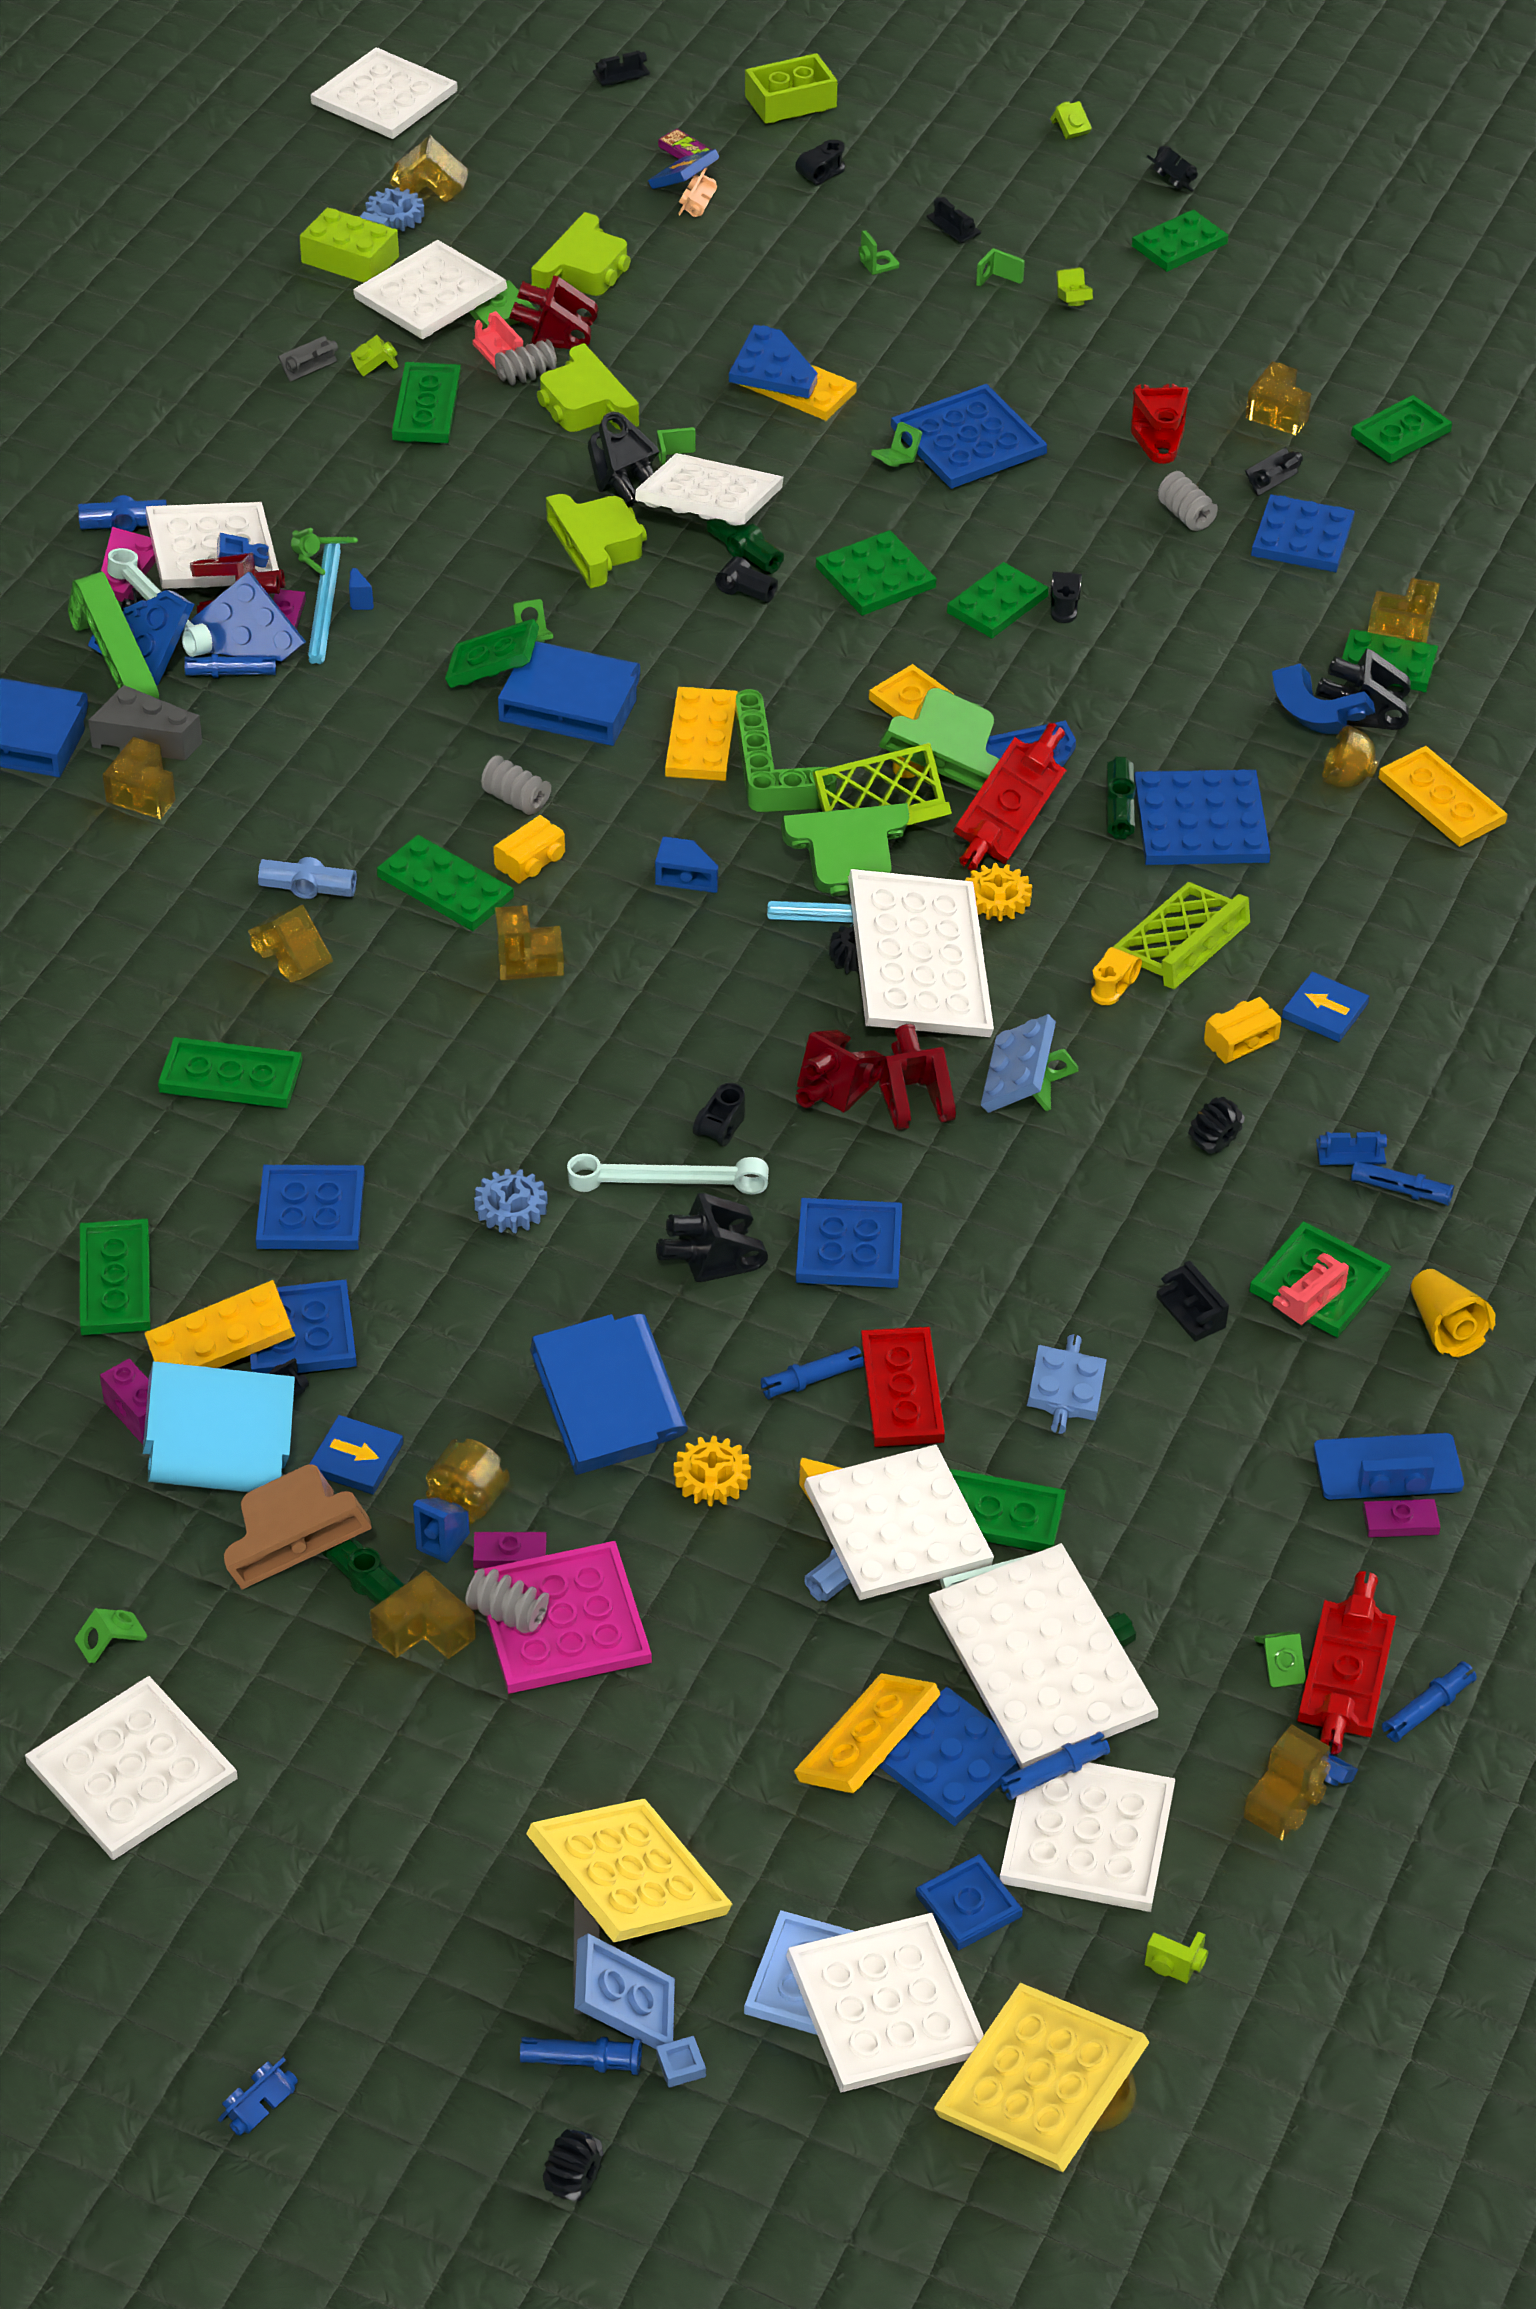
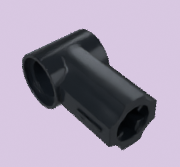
M738 556L733 557L715 576L717 587L725 594L732 595L740 591L767 603L774 598L778 588L777 579L752 570L750 564Z

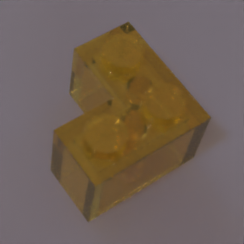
M429 136L394 165L389 183L395 188L399 187L400 191L410 189V194L418 193L427 186L444 202H448L464 189L469 170L433 137Z
M1272 361L1248 392L1246 418L1297 436L1308 421L1312 393L1295 387L1297 369Z
M1411 578L1406 596L1376 591L1371 608L1368 632L1427 643L1436 613L1440 583Z
M132 737L103 774L106 802L161 819L176 800L173 773L163 770L161 748L158 744Z
M303 904L279 912L248 930L251 936L250 941L255 951L261 954L262 958L276 955L278 967L281 973L289 979L290 983L307 977L333 961Z
M527 905L496 907L497 955L500 980L564 976V955L560 926L530 928Z
M426 1570L370 1610L372 1637L395 1658H398L425 1638L447 1659H450L476 1639L474 1612Z
M1291 1724L1271 1749L1268 1771L1247 1796L1244 1818L1280 1840H1283L1291 1829L1297 1831L1305 1820L1306 1810L1311 1804L1316 1806L1326 1792L1327 1786L1323 1783L1331 1767V1764L1328 1763L1330 1746Z

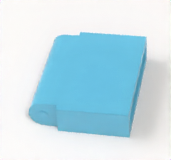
M153 1361L148 1380L142 1453L150 1454L148 1460V1482L250 1492L281 1477V1469L285 1468L290 1455L295 1377Z

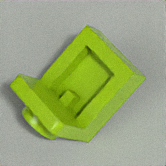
M1080 101L1071 104L1070 102H1063L1055 108L1056 110L1050 120L1052 124L1059 123L1066 140L1089 134L1092 128Z
M1083 268L1063 269L1056 272L1059 299L1068 303L1069 306L1084 305L1085 300L1093 299L1092 288L1085 285Z
M378 335L350 353L357 370L363 377L385 361L394 370L399 367L395 356L398 355L397 351L389 341L384 343Z
M1198 1931L1189 1948L1154 1932L1147 1944L1145 1966L1152 1968L1159 1975L1171 1976L1184 1983H1188L1194 1970L1201 1972L1209 1952L1204 1949L1206 1934Z

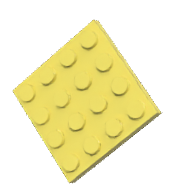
M645 1798L532 1822L526 1833L613 1942L725 1916L732 1906L731 1901Z
M1019 1983L936 2104L934 2110L940 2118L1064 2172L1148 2046L1149 2041L1145 2034Z

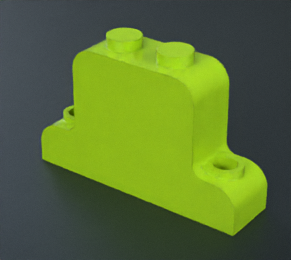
M584 212L531 268L532 285L543 289L549 288L553 275H556L580 292L592 296L602 295L610 286L615 284L619 276L626 272L630 266L631 259L630 256H627V242L622 238L604 233L603 229L599 228V218L596 215Z
M585 343L570 349L569 361H566L565 366L547 371L540 376V390L537 391L538 401L542 407H545L551 413L553 420L559 422L565 430L577 432L600 424L604 415L609 412H619L633 425L639 426V403ZM608 421V422H610L615 428L620 429V427L618 426V424H616L615 422H612V421Z
M566 494L546 497L547 521L590 589L602 586L608 581V571L612 570V566L634 561L642 556V542L647 540L646 530L643 524L637 522L633 509L628 507L622 498L608 496L577 504Z

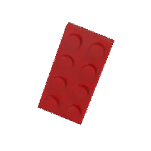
M930 1327L861 1330V1346L874 1447L944 1443L945 1430Z

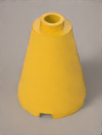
M1435 1269L1423 1270L1412 1280L1410 1286L1411 1293L1431 1341L1440 1353H1447L1452 1357H1461L1471 1354L1486 1342L1484 1336L1489 1328L1493 1331L1496 1314L1492 1306L1485 1299Z

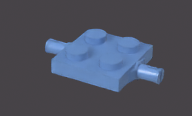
M1075 1334L1067 1337L1066 1350L1038 1345L1027 1406L1043 1409L1054 1415L1051 1430L1056 1433L1060 1423L1058 1434L1066 1431L1067 1418L1080 1417L1096 1420L1107 1359L1079 1353L1082 1339L1077 1335L1073 1345Z

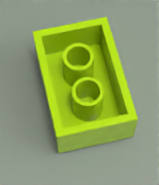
M815 53L745 69V97L765 124L775 123L779 120L801 117L805 114L823 112L837 107L838 80L820 56Z
M328 207L299 235L302 263L363 283L387 270L399 257L397 229Z

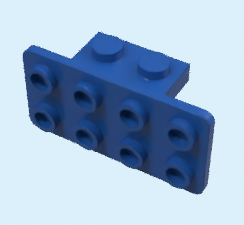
M1449 1433L1317 1440L1314 1443L1313 1450L1323 1496L1326 1499L1461 1492L1464 1487V1479L1454 1438Z

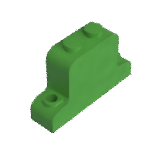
M932 688L927 692L917 708L913 720L905 716L894 717L883 733L878 747L887 751L895 752L930 743L938 773L978 791L999 761L997 757L986 751V745L994 724V717L991 712L976 703H971L953 695L949 691L939 688ZM923 751L914 753L910 761L924 767L927 764Z
M908 804L783 816L781 823L782 838L785 844L794 849L807 848L809 850L813 880L817 890L822 893H830L831 896H843L850 891L848 876L851 869L891 872L892 866L888 840L903 836L909 820Z

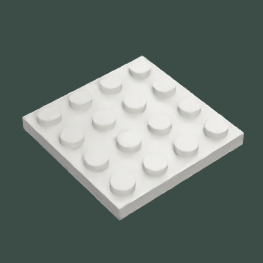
M376 47L311 94V104L393 139L457 92V82Z
M436 240L354 288L353 291L355 299L419 338L424 339L447 324L454 322V320L467 312L474 310L487 300L496 297L497 294L507 289L506 279L443 242Z
M676 453L636 489L635 500L645 502V505L649 507L672 508V511L676 513L699 514V517L703 519L717 518L726 520V523L739 526L745 524L782 488L783 476Z
M262 502L146 506V519L162 589L208 588L233 585L236 582L235 576L194 577L190 570V563L193 561L217 557V540L220 532L249 538V544L251 545L261 543L269 546L266 555L269 556L266 567L255 566V569L258 572L279 570Z
M937 1444L815 1475L805 1480L804 1488L859 1600L992 1565L994 1556Z
M150 1676L25 1754L27 1765L112 1860H115L238 1779L237 1770Z
M1088 1762L1082 1765V1770L1076 1773L1069 1771L1017 1796L1000 1873V1880L1003 1884L1151 1912L1175 1778Z
M932 1913L788 1948L787 1960L840 2092L966 2061L984 2036Z

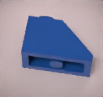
M663 836L655 861V885L717 893L718 865L693 840Z
M438 1497L418 1499L413 1504L416 1549L448 1563L470 1534L468 1511L456 1503H449Z

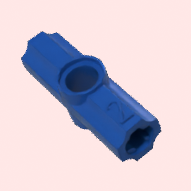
M121 495L107 503L78 504L80 528L82 530L115 527L132 532L136 527L148 526L146 506H167V501H135L129 496Z

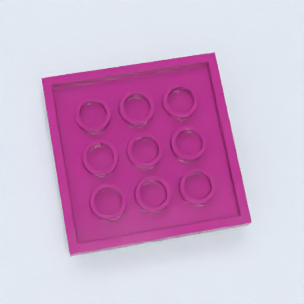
M616 1541L484 1568L485 1576L492 1569H497L499 1571L498 1582H500L504 1575H510L512 1578L511 1588L517 1581H523V1594H525L529 1587H536V1600L543 1592L549 1594L545 1616L533 1632L521 1633L516 1629V1626L508 1627L504 1624V1621L497 1622L491 1615L486 1616L508 1694L652 1663V1653Z

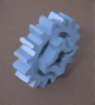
M399 187L395 189L385 188L384 193L376 191V197H368L369 202H366V212L388 218L390 228L405 231L406 226L414 228L415 223L422 222L421 217H424L423 199L418 198L417 192L410 194V189L400 191Z
M505 1169L502 1176L493 1172L492 1180L483 1178L481 1180L482 1187H476L474 1206L475 1211H478L479 1221L486 1220L487 1228L498 1225L500 1233L506 1227L511 1228L513 1233H517V1227L520 1226L525 1230H529L531 1221L539 1224L541 1222L540 1215H546V1204H548L547 1191H544V1183L542 1181L535 1182V1175L533 1173L524 1177L523 1170L521 1169L517 1171L516 1175L511 1174L509 1169Z

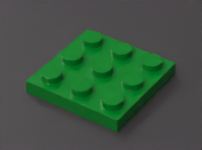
M891 530L816 558V568L861 616L936 588L937 578Z
M1303 1221L1251 1281L1249 1292L1273 1304V1299L1277 1295H1281L1278 1292L1279 1288L1282 1286L1290 1288L1312 1270L1313 1265L1317 1262L1329 1269L1325 1263L1318 1260L1317 1257L1320 1254L1326 1253L1340 1263H1345L1349 1266L1346 1288L1306 1322L1338 1338L1390 1276L1391 1266Z

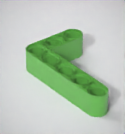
M100 571L73 580L68 604V615L75 631L91 629L118 690L125 685L159 699V692L153 676L104 572Z
M753 689L738 692L736 695L735 722L749 807L757 812L820 809L821 804L812 772L827 769L828 767L774 770L762 694ZM833 774L822 776L825 789L835 795L837 792V777ZM828 797L829 804L831 803L832 799Z

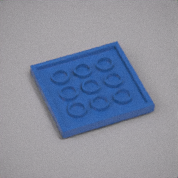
M988 384L891 418V427L895 432L899 422H904L922 431L917 454L950 489L1047 454V444ZM904 432L901 438L911 446L912 436L909 432Z
M1256 770L1134 772L1135 795L1145 865L1270 862L1271 853Z

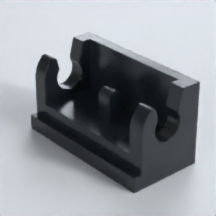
M1191 1261L1185 1262L1183 1266L1168 1272L1161 1278L1165 1284L1169 1285L1159 1289L1156 1298L1194 1342L1226 1328L1229 1304Z

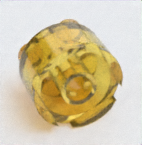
M457 1438L448 1444L426 1475L428 1486L426 1496L427 1498L438 1497L449 1503L460 1505L464 1510L468 1511L469 1524H473L476 1519L482 1518L487 1514L508 1485L510 1475L507 1469L503 1473L498 1465L501 1459L490 1448L473 1439H466L464 1443H459Z

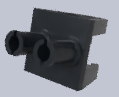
M609 412L604 415L599 424V431L595 432L588 441V451L599 492L602 493L614 487L619 497L624 500L627 506L637 502L635 500L636 490L630 480L638 477L642 484L655 473L652 468V462L659 453L657 446L619 412ZM612 421L618 424L621 429L620 433L614 434L607 429V422ZM598 438H601L603 449L599 448L596 443Z
M1367 648L1357 664L1336 656L1333 657L1329 665L1328 675L1347 680V682L1343 685L1322 677L1316 688V696L1333 700L1364 691L1374 702V714L1366 715L1364 719L1359 721L1348 720V726L1398 730L1408 724L1409 707L1403 700L1410 692L1411 681L1406 674ZM1392 684L1401 685L1403 689L1401 691L1394 692L1389 690L1387 687ZM1390 710H1398L1402 713V716L1390 717L1386 713Z
M705 1193L697 1194L689 1215L670 1214L668 1216L669 1219L666 1221L667 1234L670 1237L679 1236V1239L660 1238L658 1240L659 1243L656 1244V1254L659 1260H685L690 1266L695 1282H706L751 1272L761 1268L768 1260V1254L763 1242L745 1235L749 1232L747 1228L754 1220L750 1209L745 1205ZM737 1219H744V1221L737 1225H730ZM758 1251L757 1255L742 1257L748 1252Z

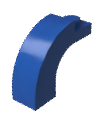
M1301 663L1272 671L1275 691L1281 703L1296 720L1313 731L1325 734L1348 732V720L1359 721L1364 719L1366 715L1375 713L1374 702L1364 691L1333 700H1321L1314 697L1310 673Z

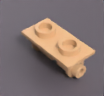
M707 167L703 169L700 176L695 174L679 201L683 205L678 213L679 216L683 210L689 212L693 217L701 216L704 213L707 204L717 190L716 181L704 175Z

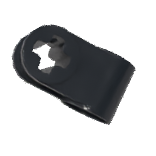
M835 139L827 140L821 145L802 153L796 161V171L816 185L822 184L835 175L841 174L845 170V163L842 160V154L845 151L844 143Z
M1053 571L1050 596L1052 597L1051 617L1053 620L1060 623H1069L1076 619L1078 600H1080L1082 573Z
M736 1083L720 1085L706 1106L699 1111L693 1125V1134L699 1137L702 1135L718 1140L719 1145L726 1146L745 1118V1092L742 1086Z

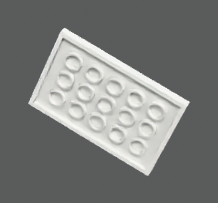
M851 869L848 882L866 1026L898 1028L905 1024H913L918 1031L991 1037L994 1026L973 882Z
M1062 1543L929 1594L931 1607L1021 1769L1062 1750L1061 1746L1068 1742L1073 1745L1096 1734L1098 1731L1103 1733V1739L1158 1718V1708Z

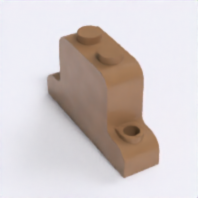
M312 1464L305 1465L248 1492L243 1497L241 1508L247 1533L242 1539L232 1543L224 1553L225 1566L243 1590L372 1529L370 1518L353 1493L344 1491L334 1494L333 1489L318 1467Z

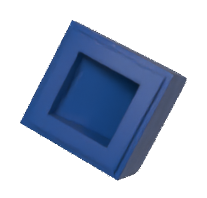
M352 568L349 581L350 607L352 610H372V587L357 568Z

